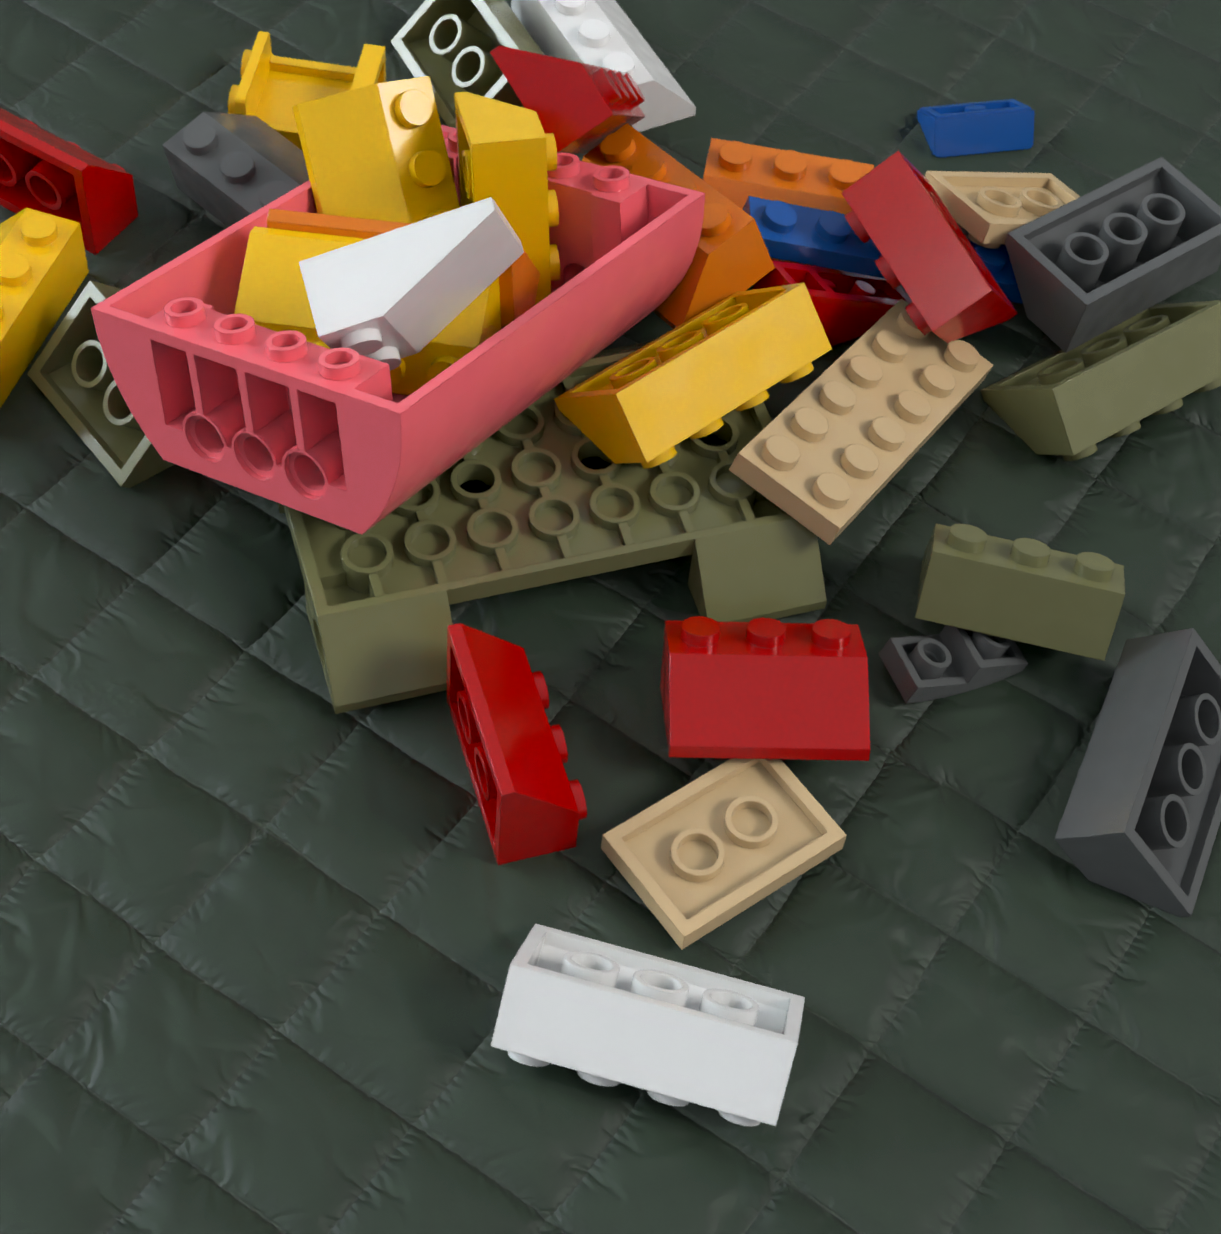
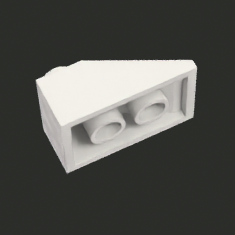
M489 197L299 262L318 337L331 349L350 348L357 351L360 355L388 363L391 371L401 364V358L419 353L524 253L521 240L494 199Z

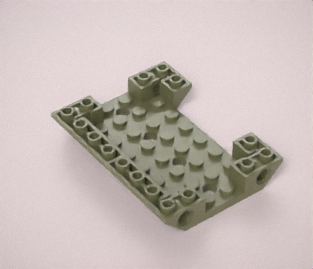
M650 342L606 349L595 355L363 535L277 503L279 513L286 514L304 578L306 610L335 714L447 690V626L453 625L449 606L451 604L692 555L688 587L700 616L723 622H749L756 618L778 619L824 609L827 599L817 535L729 471L737 454L772 421L764 402L743 411H736L734 409L721 417L724 425L711 434H715L719 439L727 441L728 443L725 445L710 446L700 441L699 438L691 440L688 437L674 446L677 454L673 458L658 466L644 469L641 463L615 464L558 409L554 398ZM588 457H600L611 465L605 469L596 470L584 466L581 461ZM470 480H481L486 485L491 486V488L483 493H470L463 490L460 485Z

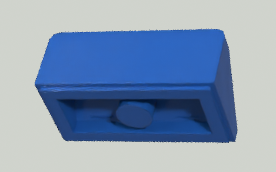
M1015 99L921 107L920 110H917V119L933 155L939 158L1023 150L1031 148L1034 143L1035 110Z

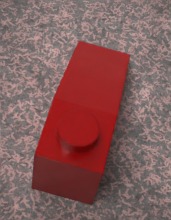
M774 260L772 262L775 268L757 281L752 289L804 282L831 346L865 334L900 299L905 300L909 304L912 302L911 298L900 286L893 289L885 278Z

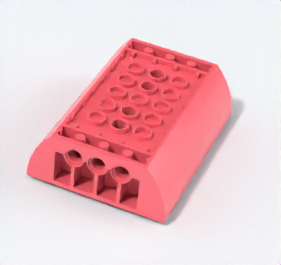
M441 125L460 205L456 128ZM557 153V170L547 171L548 190H555L559 209V225L549 227L550 244H556L558 248L560 280L551 281L550 295L411 395L392 393L388 363L360 355L357 351L350 348L329 349L307 342L306 336L301 332L293 330L277 332L256 325L254 319L249 315L234 314L250 231L254 226L267 228L269 208L317 213L310 180L90 309L105 360L130 412L163 460L363 535L657 309L670 297L683 280L693 261L704 219L705 193L630 174L628 169L621 166H599L580 161L578 156L571 153Z

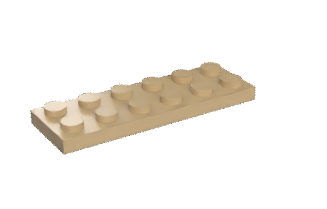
M900 299L737 454L729 468V471L829 545L984 381L993 367L991 362L979 355L978 351L965 341L957 339L946 343L932 331L927 335H923L908 315L905 307L909 303L903 299Z

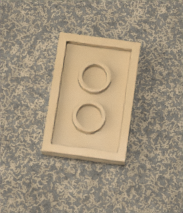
M926 171L925 177L931 183L955 221L969 232L968 238L977 245L991 249L999 248L1001 244H1005V239L1009 232L1081 197L1051 173Z
M731 758L602 835L601 849L682 950L843 849L847 835L781 759Z

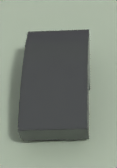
M948 625L943 628L940 634L889 638L878 653L906 704L945 698L981 688L1022 672L1028 665L1014 640Z

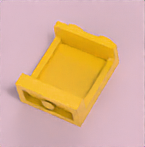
M258 31L252 50L245 49L243 53L240 84H233L231 86L228 98V114L257 116L302 150L292 107L303 102L386 82L385 46L364 44L357 67L275 56L271 50L270 32Z

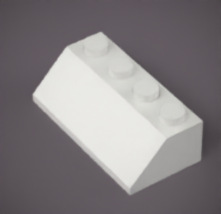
M511 0L512 11L545 55L614 69L617 72L620 71L623 75L628 73L633 78L645 98V101L638 105L645 117L632 125L638 132L695 116V105L615 0Z
M535 923L510 964L491 1047L508 1051V1056L511 1059L524 1065L544 1067L552 1063L577 1070L579 1077L595 1085L611 1087L623 1083L648 1090L647 1093L651 1098L666 1105L686 1106L691 1102L716 1109L722 1118L734 1124L757 1126L762 1122L776 1126L798 1044L805 997Z

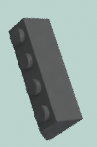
M202 112L162 144L178 189L227 227L309 180L303 151L260 118L253 115Z
M1160 157L1009 232L1005 239V245L1027 318L1067 353L1217 272L1221 264V207L1168 161Z
M1194 628L1126 640L1054 839L1088 881L1178 917L1192 916L1221 822V665Z

